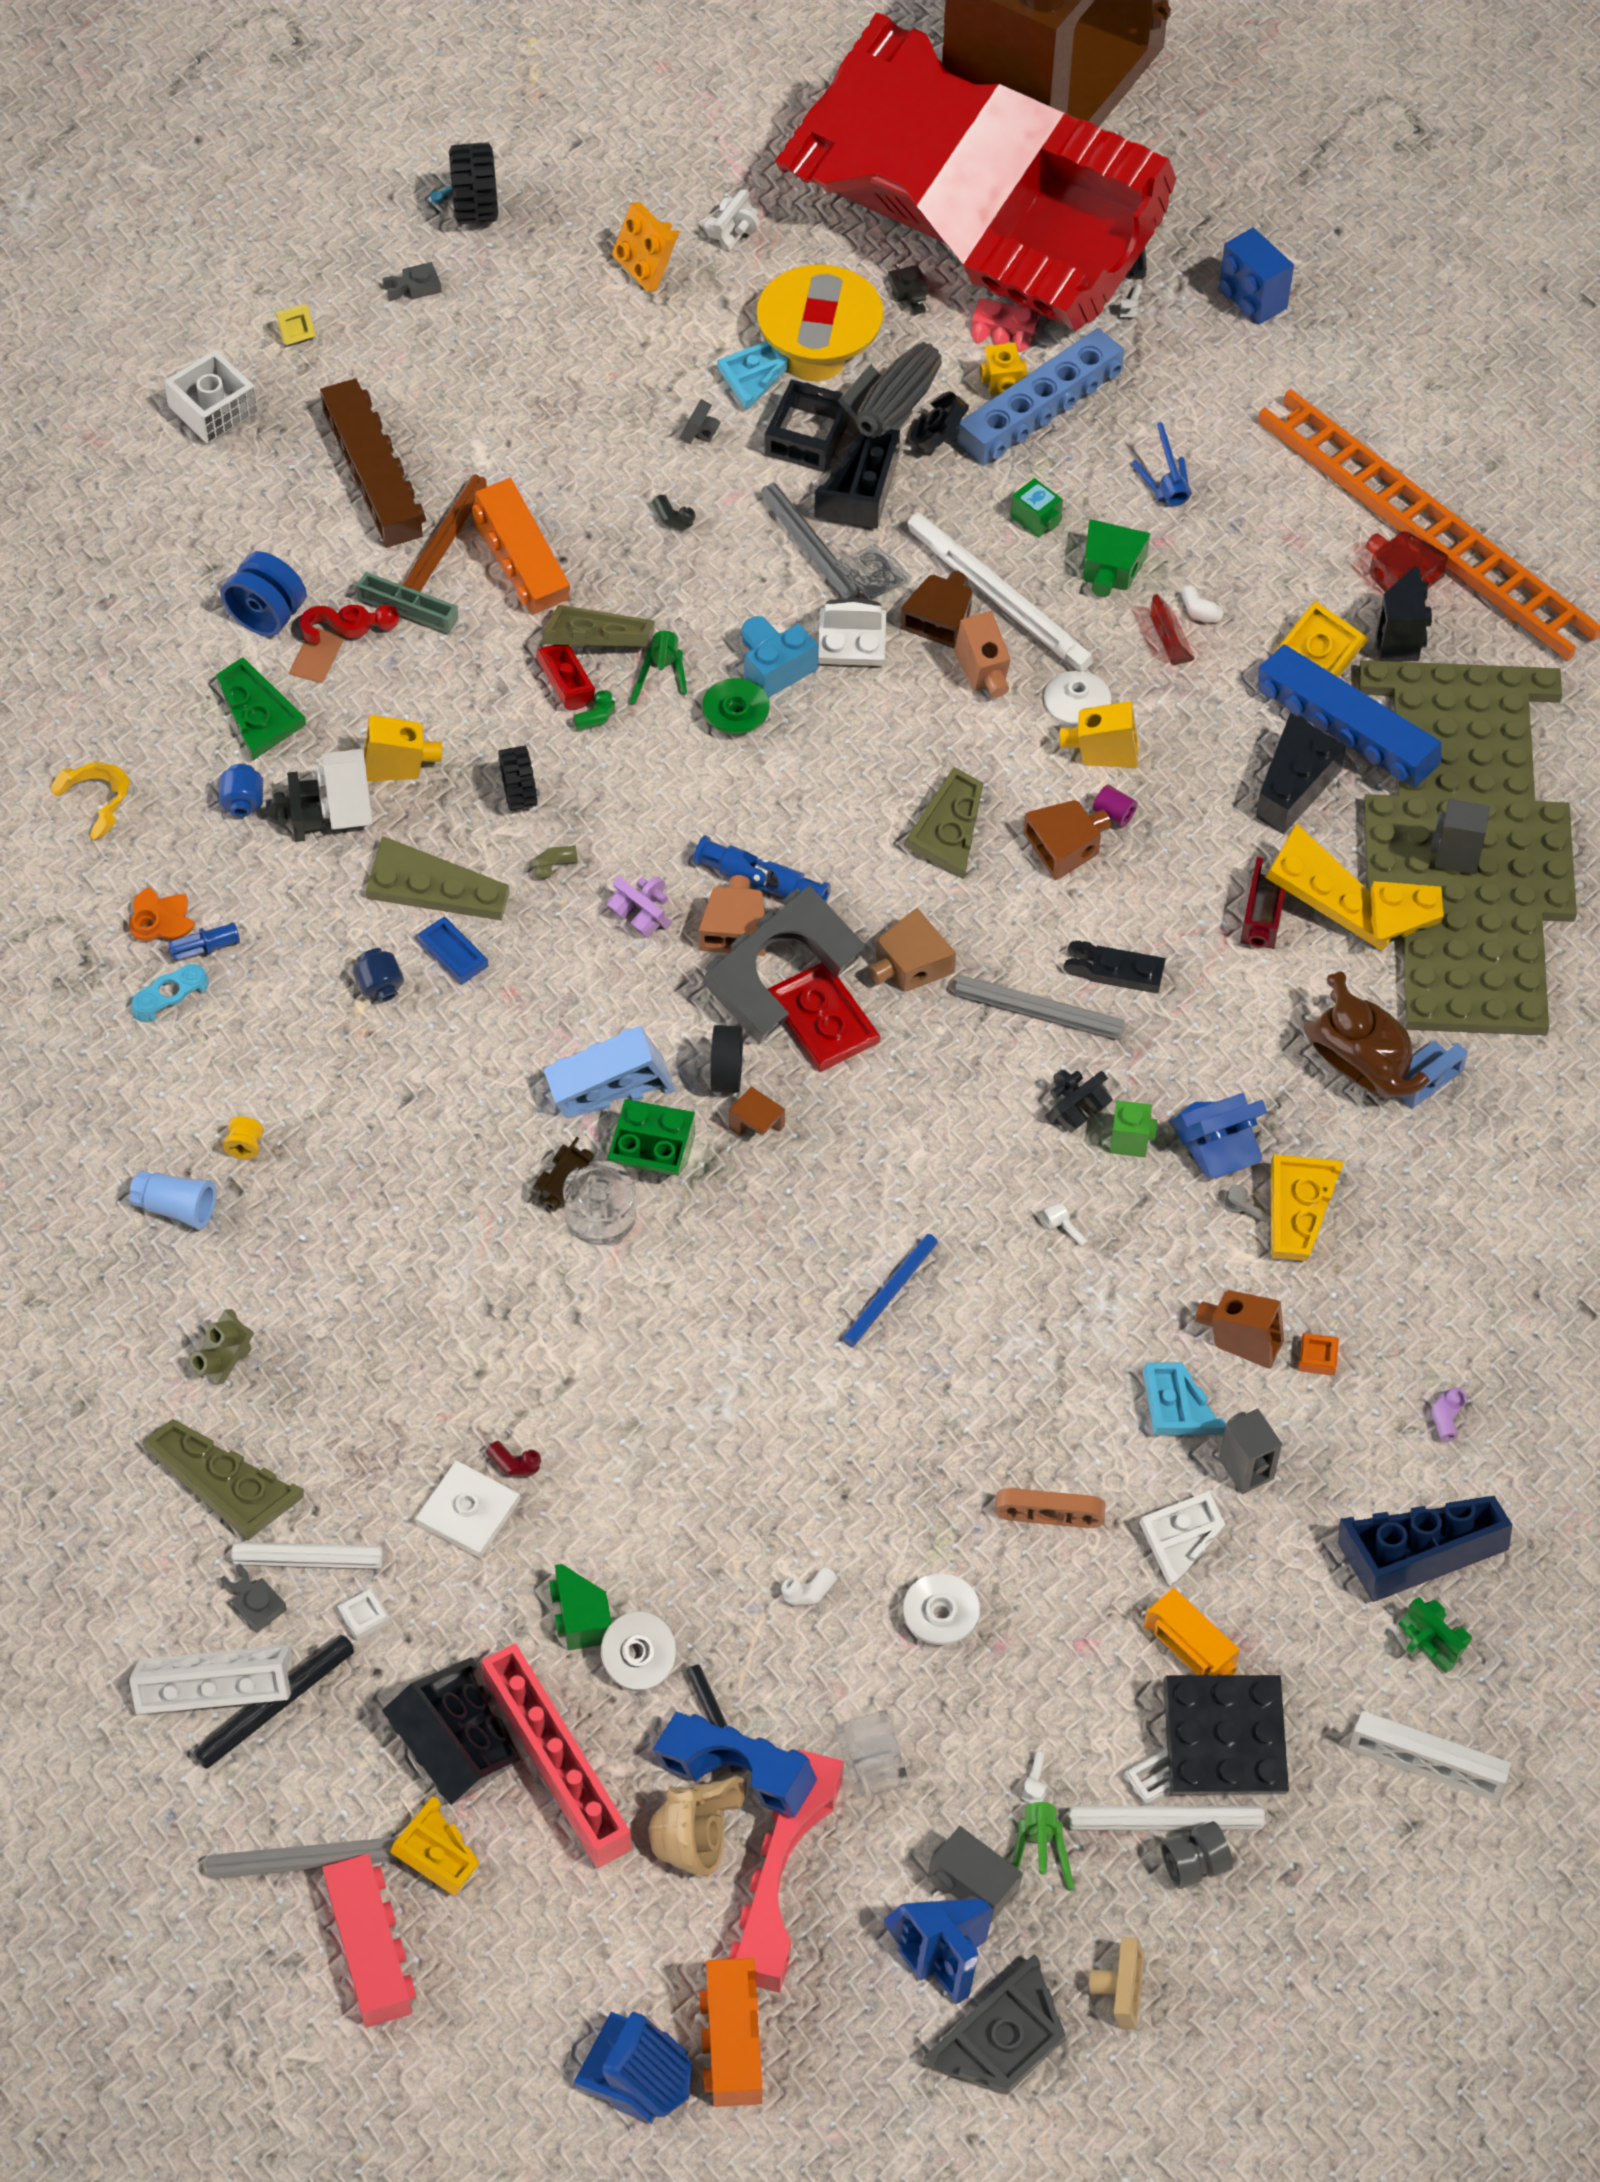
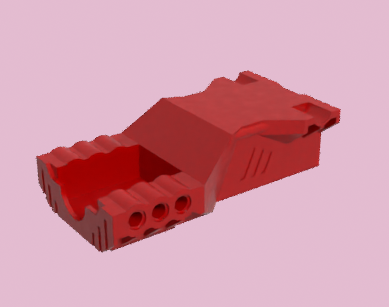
M876 12L869 26L862 32L861 38L856 41L852 51H849L841 63L833 82L824 95L808 111L802 120L801 126H798L792 139H789L785 145L784 151H781L775 162L779 170L784 173L790 171L802 179L803 182H814L827 193H836L947 244L965 269L971 283L976 286H984L995 293V295L1012 299L1021 307L1036 310L1050 320L1068 325L1074 331L1083 327L1084 324L1094 321L1101 314L1106 302H1109L1155 233V228L1159 227L1163 220L1164 213H1166L1169 205L1170 193L1172 194L1176 182V176L1169 158L1153 152L1142 144L1130 142L1114 132L1102 130L1089 121L1079 120L1003 85H976L948 73L935 52L927 33L915 28L912 31L904 30L889 17Z

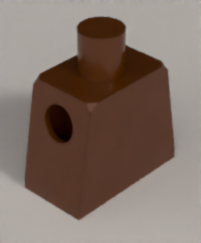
M952 571L947 579L936 575H929L903 604L901 608L900 629L954 649L960 620L968 618L972 608L973 591L971 588L966 587L968 583L966 575L960 571Z

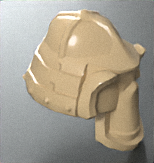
M735 1775L723 1781L694 1785L692 1788L669 1786L666 1793V1802L652 1816L648 1826L653 1854L660 1861L671 1863L674 1867H678L698 1877H709L710 1874L718 1869L722 1858L724 1811L742 1807L747 1793V1781L745 1778Z

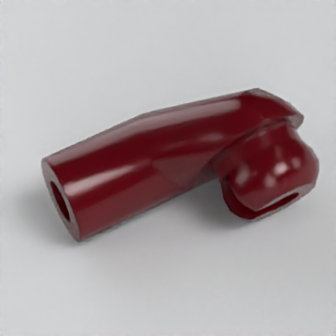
M500 1441L493 1442L486 1450L487 1456L507 1476L530 1477L540 1469L541 1456L535 1450L524 1451L522 1455H512Z

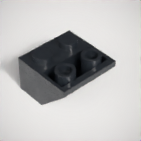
M1412 567L1383 594L1375 635L1379 661H1419L1421 649L1427 646L1426 627L1431 626L1432 611L1430 606H1425L1428 588L1426 580L1421 581L1419 567Z

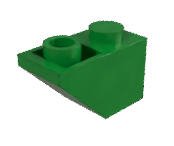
M554 1565L556 1579L549 1580L552 1603H560L561 1614L555 1615L558 1638L566 1637L568 1650L601 1645L603 1636L612 1623L606 1591L565 1565Z

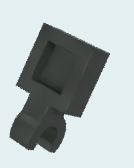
M914 265L888 271V281L898 302L907 300L914 315L926 312L923 301L926 300V295H928V285L919 266Z

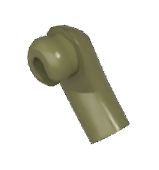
M576 845L546 849L533 859L534 876L536 878L551 877V865L577 862Z

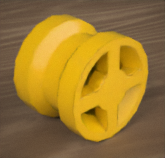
M233 1117L228 1124L229 1136L225 1137L222 1146L223 1150L228 1155L237 1159H254L258 1155L259 1145L257 1141L262 1138L264 1127L260 1122L249 1117Z

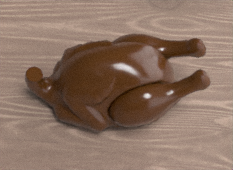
M1338 971L1335 974L1328 975L1326 978L1327 984L1333 988L1330 998L1335 1005L1324 1012L1317 1020H1308L1304 1024V1031L1315 1050L1333 1068L1376 1096L1384 1098L1411 1096L1422 1090L1430 1082L1423 1072L1419 1071L1412 1079H1402L1409 1072L1413 1059L1412 1041L1407 1030L1380 1006L1351 994L1346 986V975L1344 972Z

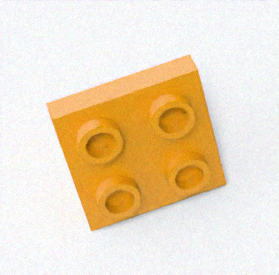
M641 202L630 203L611 255L647 292L657 291L680 232L678 230H671L673 226L671 223L659 222Z

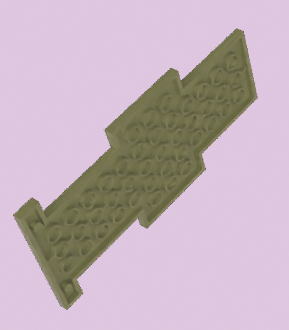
M1360 660L1359 691L1366 695L1393 696V708L1396 714L1441 741V764L1416 788L1405 781L1402 782L1396 779L1397 795L1365 794L1363 801L1366 888L1370 891L1374 881L1442 887L1444 917L1441 923L1429 928H1419L1415 933L1403 937L1406 1030L1547 1036L1549 1016L1543 921L1575 922L1577 908L1570 803L1535 801L1529 702H1561V668ZM1449 799L1490 806L1486 835L1476 874L1435 867L1437 853L1431 852L1433 836L1439 811L1446 812Z

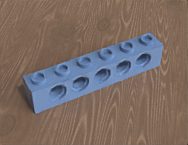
M1096 328L961 420L958 425L960 432L957 437V444L983 466L993 459L1000 458L1006 450L1016 443L1023 442L1029 434L1039 427L1048 425L1052 418L1063 411L1071 409L1084 396L1093 394L1100 385L1109 379L1116 378L1123 369L1124 348L1101 329Z

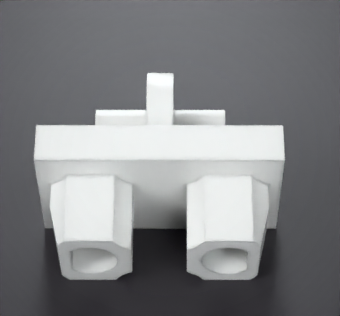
M740 189L734 198L725 197L720 203V217H709L704 224L708 238L718 239L722 250L730 251L743 233L754 234L760 226V221L757 217L758 211L749 203L750 194L748 190Z

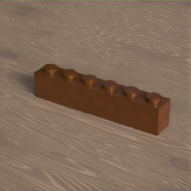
M357 378L320 388L324 415L385 547L388 548L423 537L422 523L426 522L423 507L420 503L415 504L413 500L415 499V493L410 480L404 481V470L399 457L394 458L392 455L393 446L389 435L382 434L381 418L377 411L372 412L371 410L372 402L368 390L361 389Z

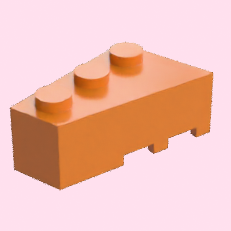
M755 1958L706 1960L707 1990H699L700 2015L708 2014L709 2028L701 2029L702 2054L710 2053L711 2068H703L704 2093H713V2107L762 2104Z

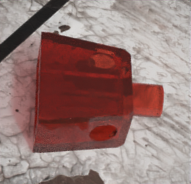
M1402 531L1390 541L1379 533H1375L1366 543L1365 548L1373 554L1369 571L1370 576L1384 592H1387L1412 567H1419L1421 581L1426 580L1428 589L1445 575L1448 555L1408 531Z

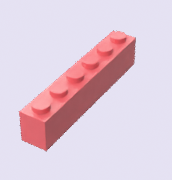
M514 1643L482 1660L484 1682L595 1867L598 1869L632 1851L631 1831L517 1644Z

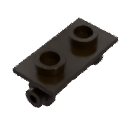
M576 1137L569 1147L563 1144L552 1160L556 1164L550 1174L544 1170L533 1186V1189L537 1191L532 1202L534 1206L541 1198L545 1201V1207L550 1211L555 1212L557 1209H562L576 1188L566 1178L568 1177L579 1184L589 1169L592 1168L594 1165V1154L587 1149L580 1151L576 1148L580 1138Z

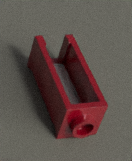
M1257 857L1240 943L1249 944L1256 948L1274 949L1286 890L1265 878L1266 875L1261 874L1263 858Z

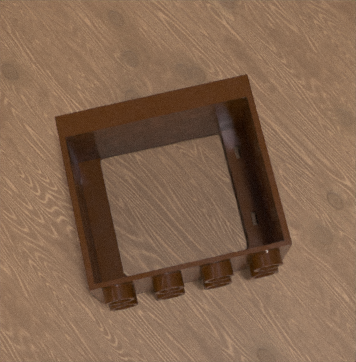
M945 0L942 64L946 72L973 84L1003 85L1079 120L1089 121L1099 127L1163 50L1166 23L1171 16L1169 0Z

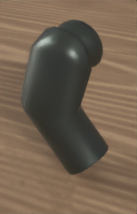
M664 494L658 495L653 499L652 504L664 525L682 530L688 529L693 525L696 514L692 508L688 507L686 509L683 506L679 511L674 510Z

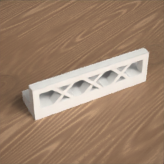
M282 1645L140 1659L129 1678L136 1715L288 1700L291 1691L286 1668L292 1657L291 1646Z
M1363 1710L1357 1721L1349 1750L1497 1803L1500 1801L1512 1764L1511 1762Z

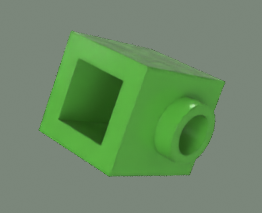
M1116 1100L1110 1147L1111 1154L1146 1158L1148 1140L1155 1141L1157 1119H1151L1152 1104Z

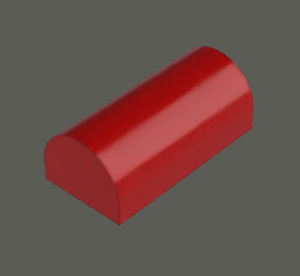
M551 645L537 649L536 659L564 707L568 710H578L589 704L594 697L595 688L570 645Z

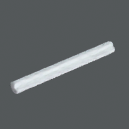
M1072 1806L1069 1810V1826L1072 1830H1192L1211 1821L1216 1822L1221 1830H1261L1265 1824V1812L1261 1806Z

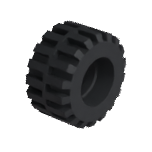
M490 143L451 145L449 162L454 216L457 223L468 224L496 221L498 217V200L494 156Z

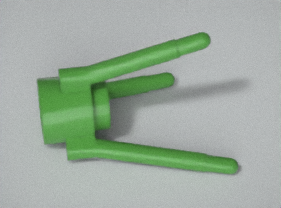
M1035 1802L1027 1805L1025 1808V1820L1019 1821V1835L1011 1864L1019 1869L1026 1839L1029 1836L1031 1841L1038 1843L1039 1872L1043 1875L1046 1874L1047 1842H1050L1054 1837L1066 1888L1070 1891L1073 1890L1074 1883L1062 1835V1822L1057 1821L1056 1807L1047 1802Z

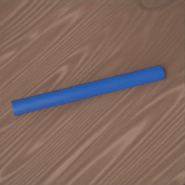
M926 1234L846 1332L842 1337L845 1344L850 1347H854L938 1244L937 1239L933 1235Z

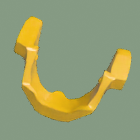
M92 761L75 770L72 768L61 769L51 787V791L56 796L67 791L73 784L88 779H104L109 781L112 791L114 793L118 792V796L111 803L98 811L99 818L90 834L92 840L103 837L116 823L113 813L119 808L127 794L130 784L127 774L116 765Z

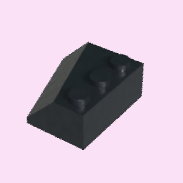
M472 1657L412 1682L382 1709V1712L389 1720L391 1728L401 1736L412 1751L415 1761L425 1769L435 1783L437 1791L446 1798L450 1805L471 1796L521 1759L502 1719L494 1716L487 1704L491 1699L487 1687H479L473 1675L477 1666Z

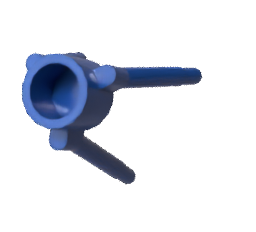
M1159 422L1157 427L1170 473L1162 477V483L1159 487L1138 461L1133 460L1132 466L1153 490L1158 502L1165 500L1168 506H1179L1187 502L1192 494L1188 484L1184 457L1178 458L1179 475L1162 422Z

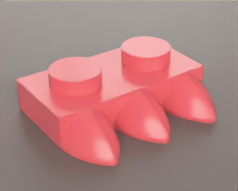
M979 298L972 319V338L978 344L992 333L993 343L997 345L1008 343L1012 337L1013 343L1016 342L1018 352H1022L1033 342L1040 320V313L1036 310Z

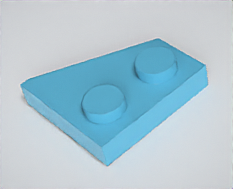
M765 341L717 360L719 372L744 408L749 409L789 368V359Z
M1182 1362L1145 1364L1143 1375L1154 1435H1223L1226 1422L1222 1417L1217 1419L1206 1404L1209 1399L1202 1389L1194 1384L1191 1374Z

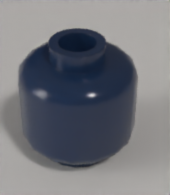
M374 948L357 957V963L352 972L362 995L366 999H378L380 1003L395 998L398 995L397 990L404 983V976L393 953L382 951L381 948Z

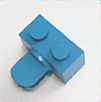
M754 616L744 622L742 626V642L750 650L744 654V679L761 686L768 695V698L818 670V644L799 623L779 633L763 616Z

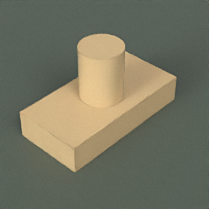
M1133 1937L1121 1938L1118 1970L1090 1971L1089 1990L1091 1994L1115 1995L1114 2016L1120 2028L1137 2030L1145 1953L1138 1938Z

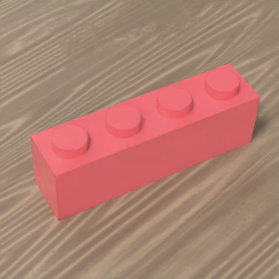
M369 1854L323 1866L325 1882L365 2028L411 2015L410 2000L417 1998L411 1974L403 1976L399 1964L406 1962L401 1938L393 1939L389 1928L396 1925V1920L391 1902L383 1903L380 1890L386 1889L381 1866L373 1867Z

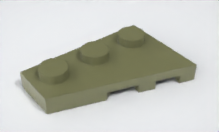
M558 605L543 631L542 644L647 647L654 634L655 621Z
M953 767L906 838L904 846L964 879L984 783Z

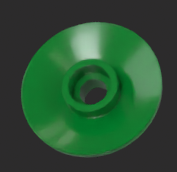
M730 678L722 680L708 689L703 698L702 709L708 723L717 730L730 734H742L753 731L764 723L769 714L770 702L768 695L758 684L747 679Z

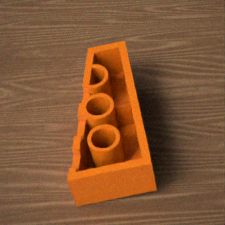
M512 478L476 491L474 506H472V523L502 567L505 575L515 587L521 604L523 606L526 605L532 615L567 601L570 584Z

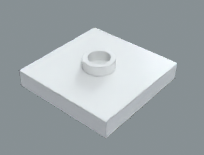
M455 1461L415 1518L416 1525L481 1559L520 1502V1494Z

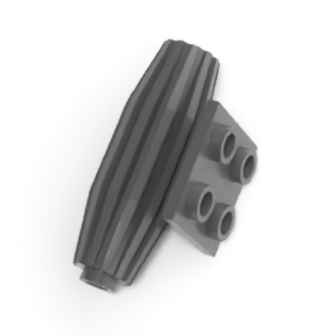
M922 342L894 360L882 375L871 364L838 401L854 418L858 430L867 437H880L889 429L899 430L913 413L912 409L930 388L942 365V355L939 354V350L934 348L932 344Z

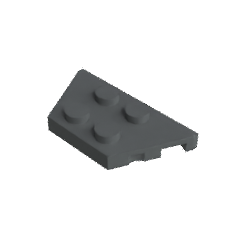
M1033 1954L924 2056L923 2063L929 2068L1008 2095L1065 2041L1066 2034L1060 2017L1055 2012L1054 2001L1050 1989L1047 1988L1044 1981L1039 1958Z

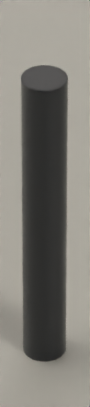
M701 1665L691 1666L686 1672L708 1721L721 1728L728 1726ZM729 1766L731 1772L743 1769L741 1767Z

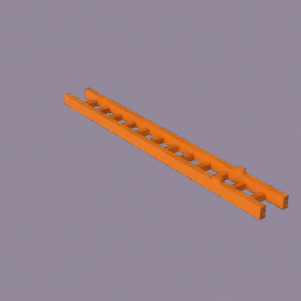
M1292 389L1285 392L1284 404L1293 410L1287 416V422L1282 421L1265 407L1259 411L1258 422L1505 612L1506 618L1511 622L1519 623L1565 660L1569 661L1574 657L1576 648L1575 645L1558 633L1568 623L1572 624L1592 641L1599 637L1600 625ZM1305 421L1320 431L1310 440H1307L1294 430ZM1328 439L1343 449L1333 458H1330L1317 448ZM1351 457H1354L1367 467L1356 476L1341 466ZM1375 475L1390 485L1379 495L1364 484ZM1399 493L1414 503L1403 513L1388 502ZM1423 511L1438 522L1427 531L1412 521L1413 518ZM1447 529L1462 540L1451 550L1436 539ZM1470 548L1486 559L1476 568H1473L1460 558ZM1495 566L1510 577L1500 587L1484 576ZM1519 585L1532 594L1531 598H1533L1524 606L1508 595ZM1543 604L1560 615L1549 625L1533 614Z

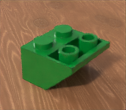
M624 1099L607 1161L609 1163L679 1176L687 1166L694 1142L695 1112Z

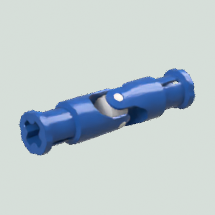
M706 835L700 839L693 857L694 864L698 866L701 864L708 865L720 870L721 875L729 878L735 875L745 876L749 878L752 886L785 899L797 888L802 892L809 885L825 902L829 898L830 883L823 882L821 884L805 878L802 872L766 859H759L743 849L732 845L725 847L712 842L711 838ZM774 873L778 877V885L768 883Z

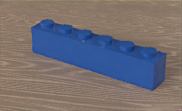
M1283 644L1258 668L1259 690L1267 698L1275 699L1286 706L1294 715L1302 716L1322 732L1326 731L1334 736L1347 748H1353L1364 755L1370 763L1378 764L1391 772L1397 780L1405 781L1416 788L1441 764L1440 740L1289 646Z

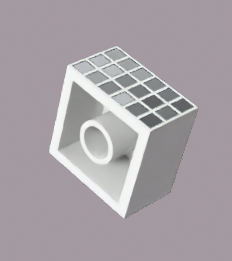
M216 349L164 381L168 407L207 444L258 413L255 386Z

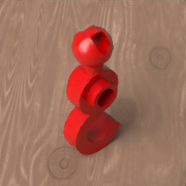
M355 604L344 606L338 613L327 606H314L304 611L300 617V629L305 640L317 645L321 642L319 630L313 627V624L317 622L328 623L334 631L347 638H359L369 631L370 626H377L381 630L386 631L394 629L398 625L400 616L395 607L386 604L379 606L373 613H368V610L363 606Z

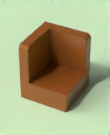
M752 1086L729 1109V1129L739 1136L748 1128H751L760 1135H764L771 1127L779 1132L785 1127V1108Z

